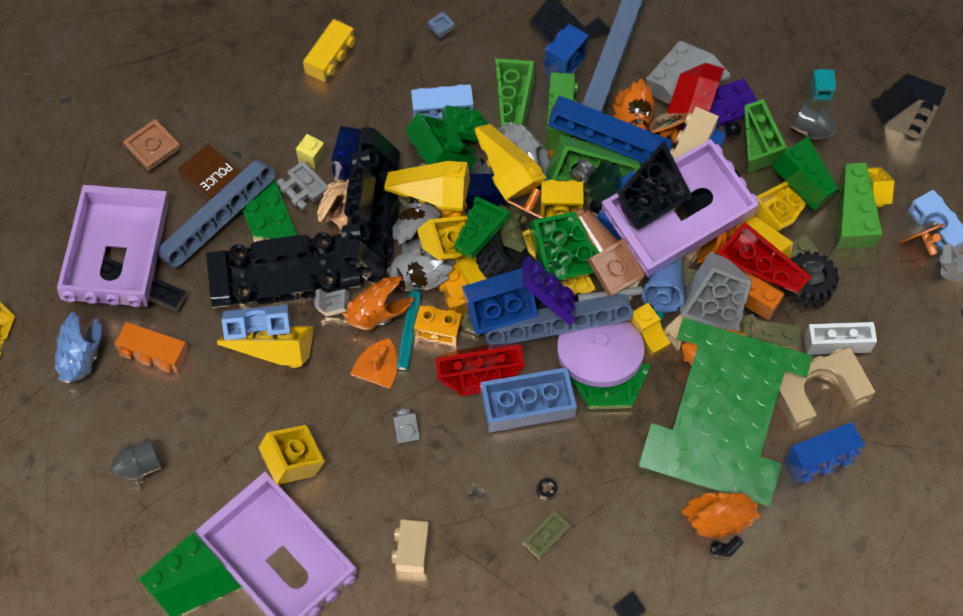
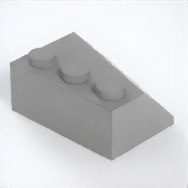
M679 41L646 78L647 86L651 89L652 97L670 104L680 73L703 63H709L724 68L721 81L731 78V74L712 53Z
M709 252L685 289L684 305L680 306L681 316L714 327L720 326L721 329L739 332L744 305L747 302L751 286V279L729 259Z

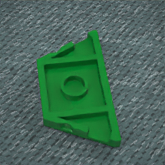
M274 178L269 185L242 208L253 240L261 241L297 235Z
M642 364L638 372L631 379L616 386L593 387L580 383L571 376L570 380L588 409L632 408L649 372L650 364Z

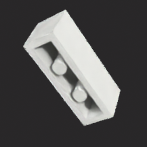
M874 322L809 324L804 333L806 354L808 355L831 354L837 349L845 350L847 348H851L853 353H871L877 343Z

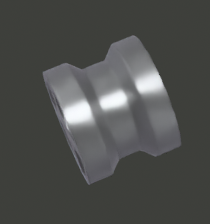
M579 159L576 163L577 167L571 170L570 175L577 182H583L584 185H587L590 181L589 177L596 172V168L588 161Z
M814 260L802 264V269L811 276L806 284L814 285L825 281V274L822 273L824 269L822 261Z

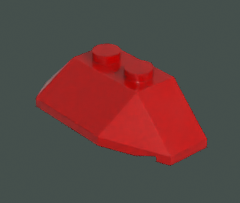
M703 63L680 73L668 108V114L693 113L695 107L710 112L724 68ZM685 122L677 125L678 134L680 130H684Z
M522 344L479 346L455 350L434 358L437 379L461 396L480 393V382L514 377L525 366Z

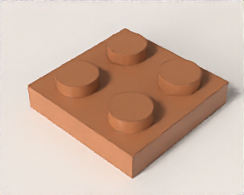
M156 119L123 141L124 146L148 171L181 149L180 144Z
M624 238L587 259L608 297L645 276Z

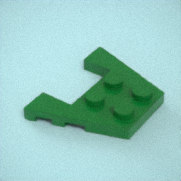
M445 105L442 110L443 127H445L443 137L446 140L444 149L461 153L464 148L461 139L479 142L474 129L489 123L475 109Z

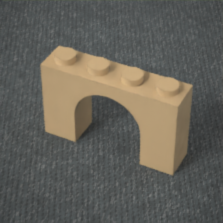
M851 348L845 350L837 349L829 356L814 358L811 361L806 378L784 372L776 401L792 431L812 424L817 416L804 390V383L808 379L825 377L835 382L851 408L870 401L875 394V390Z

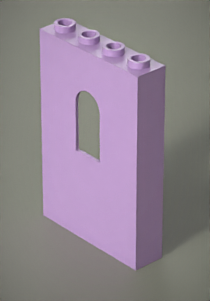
M711 139L675 159L691 193L697 189L705 188L713 195V201L710 205L683 221L679 219L672 209L637 230L629 225L620 208L617 193L602 201V211L621 239L624 238L647 277L745 221L758 211V198L754 193L749 192L745 180L741 176L738 177L732 162L725 159L721 147L718 144H714Z
M83 185L57 285L61 300L67 302L81 301L90 304L107 303L110 305L120 304L132 307H147L158 258V248L160 247L169 205L166 191ZM106 246L127 248L121 275L112 281L104 280L100 276Z
M266 472L261 474L194 532L267 616H317L321 612L320 608L327 602L328 604L333 602L338 597V592L344 586L347 588L352 585L356 580L355 576L358 575L356 567L293 500L275 484V481ZM282 546L289 551L308 573V581L301 588L294 589L289 587L266 562Z

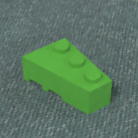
M761 99L744 107L748 173L775 164L782 153L787 150V146L764 99Z

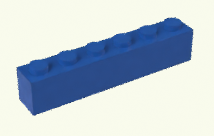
M560 95L551 110L548 126L644 163L663 141H665L669 151H671L672 140Z

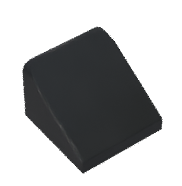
M633 591L612 606L617 616H643L646 612V609Z

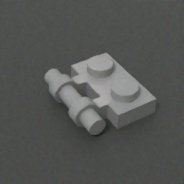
M304 161L287 172L290 178L287 182L283 178L277 181L280 191L284 195H288L295 207H299L302 211L308 208V204L305 202L307 198L314 203L324 196V192L328 188ZM296 186L302 190L298 194L293 190Z

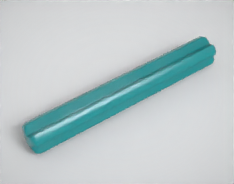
M411 291L409 298L414 297V300L406 311L397 360V369L408 370L414 340V325L421 301V293L419 291Z

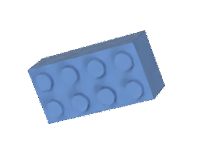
M567 367L480 382V394L488 433L575 418L577 406Z

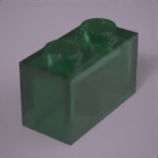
M608 160L598 166L596 172L589 177L588 195L601 208L602 201L618 193L621 189V171L617 165H612Z

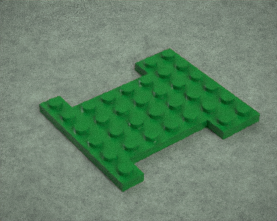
M683 317L676 340L696 345L697 349L672 430L651 423L638 466L719 492H733L736 494L740 492L749 496L753 502L770 507L782 463L760 457L784 372L806 378L813 356Z

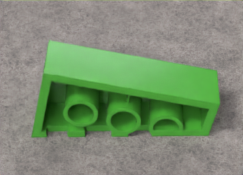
M495 58L501 126L510 122L526 126L536 79L534 61Z
M551 72L546 150H555L561 135L575 138L574 135L548 126L551 110L559 95L577 102V99H574V94H577L578 82H574L575 74Z
M561 135L546 171L550 180H574L570 172L577 167L576 163L579 159H584L596 168V172L589 177V183H596L597 181L619 183L622 176L626 177L629 171L635 173L641 165L637 160L599 145Z
M867 163L846 164L840 176V201L835 249L877 246L883 233Z

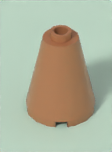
M580 208L575 211L587 231L589 239L599 252L619 241L589 209L584 210Z

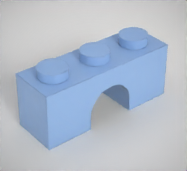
M932 190L912 202L908 211L920 226L927 222H933L938 225L946 224L941 226L942 231L938 233L941 239L935 243L942 253L943 245L952 244L956 252L963 248V225L957 219L956 214L947 207L941 196Z
M288 304L223 311L222 326L224 340L246 338L247 334L254 331H267L268 335L290 333L291 323Z

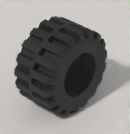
M498 232L476 255V263L479 265L478 268L483 273V276L488 279L523 268V260L530 256L526 247L521 253L504 246L501 233Z
M806 251L804 255L802 253L797 254L791 260L800 268H802L803 263L808 261H822L824 264L822 273L825 274V281L819 283V286L805 284L798 293L781 287L782 290H785L784 296L785 298H790L789 302L791 304L795 302L798 308L804 306L806 310H810L811 307L813 309H818L820 305L823 307L827 301H830L838 286V269L833 267L834 262L832 260L828 261L827 256L823 255L822 257L819 255V252L811 254L810 251Z

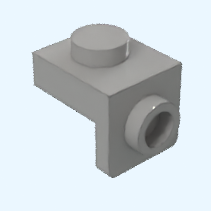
M322 289L316 290L314 304L315 308L322 314L331 316L347 312L349 292L346 289L326 293Z
M409 408L396 410L397 413L392 414L397 442L403 443L419 440L414 410L410 411Z

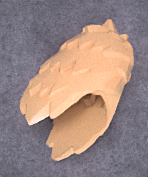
M337 180L328 184V188L324 192L317 211L318 221L321 222L324 218H326V222L333 221L338 225L340 233L343 225H347L348 217L344 214L348 180Z

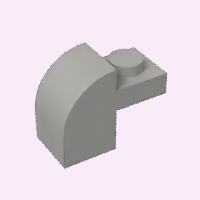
M952 244L943 245V253L940 254V275L948 280L963 282V254H958Z

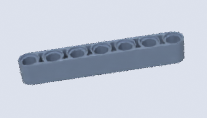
M260 160L253 161L158 248V257L172 267L180 266L273 181L275 177L274 168Z
M623 293L614 294L610 297L604 296L574 302L575 321L569 325L551 309L543 308L537 310L538 316L485 332V337L489 345L512 344L624 322L632 318L633 308L629 297Z

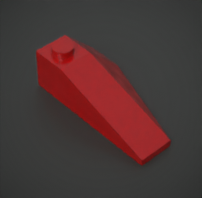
M746 222L737 229L717 252L719 256L729 259L741 271L794 293H798L811 278L808 273Z

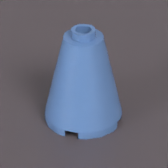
M681 258L651 275L643 288L642 299L644 303L651 304L656 311L665 313L675 312L678 310V307L684 305L685 289Z

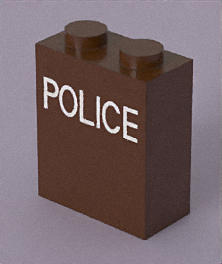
M209 143L178 168L181 179L207 203L241 173Z

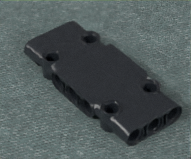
M364 127L360 130L358 149L352 153L353 167L349 173L344 214L348 217L347 225H343L341 229V235L344 240L342 261L368 282L376 284L385 278L387 266L385 260L390 259L393 255L391 242L394 240L393 226L397 222L399 197L397 194L385 191L384 186L388 172L399 170L400 151L376 129Z
M320 232L313 239L308 235H296L256 241L250 245V248L236 244L229 251L222 250L206 253L210 299L213 309L236 305L247 308L253 303L272 305L312 299L316 297L317 289L330 293L343 289L361 287L360 275L342 261L344 240L341 234L330 236L328 233ZM322 244H327L325 247H320ZM326 281H333L330 284H325ZM242 293H248L246 296L240 297Z

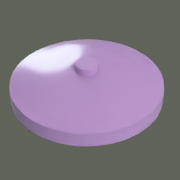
M624 321L560 334L557 344V355L562 368L567 367L569 376L578 382L593 387H611L628 381L638 372L644 358V342L639 331L630 322Z

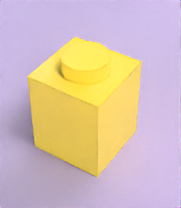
M306 134L296 148L298 162L304 161L314 170L318 168L326 157L324 142Z

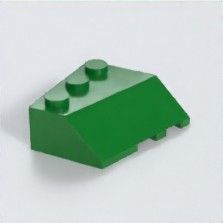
M418 112L405 129L409 141L416 147L418 155L423 158L426 165L445 161L468 162L470 172L472 165L478 160L473 155L475 150L464 143L461 153L444 149L446 140L443 137L445 132L443 120Z
M808 137L784 151L772 166L814 211L840 193L839 188Z
M574 211L536 219L528 224L537 261L543 265L549 274H554L559 282L595 274L587 259L598 254L599 251L592 244L587 231Z
M194 532L138 578L144 588L169 616H182L198 609L205 603L218 600L225 594L242 589L225 566Z

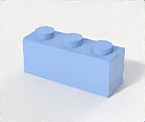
M460 84L449 87L439 86L437 88L411 90L414 117L419 112L442 119V110L445 105L473 109L474 107L471 85Z

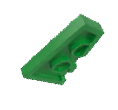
M477 196L473 201L472 210H469L466 224L462 226L454 245L456 252L470 259H473L511 218L509 211Z

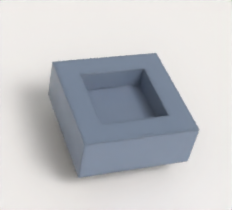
M444 12L428 21L429 28L439 38L455 29V23Z

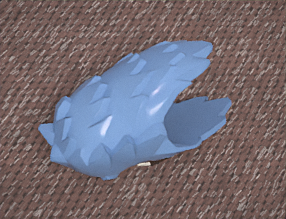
M75 312L70 313L61 325L56 342L57 351L55 353V370L60 375L58 377L59 381L64 383L78 381L92 372V363L98 357L99 343L102 338L101 324H99L98 319H95L92 326H89L84 340L79 331V317L76 316Z

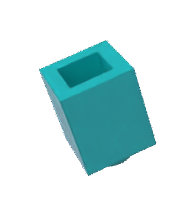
M814 70L810 80L812 101H832L836 92L834 70Z

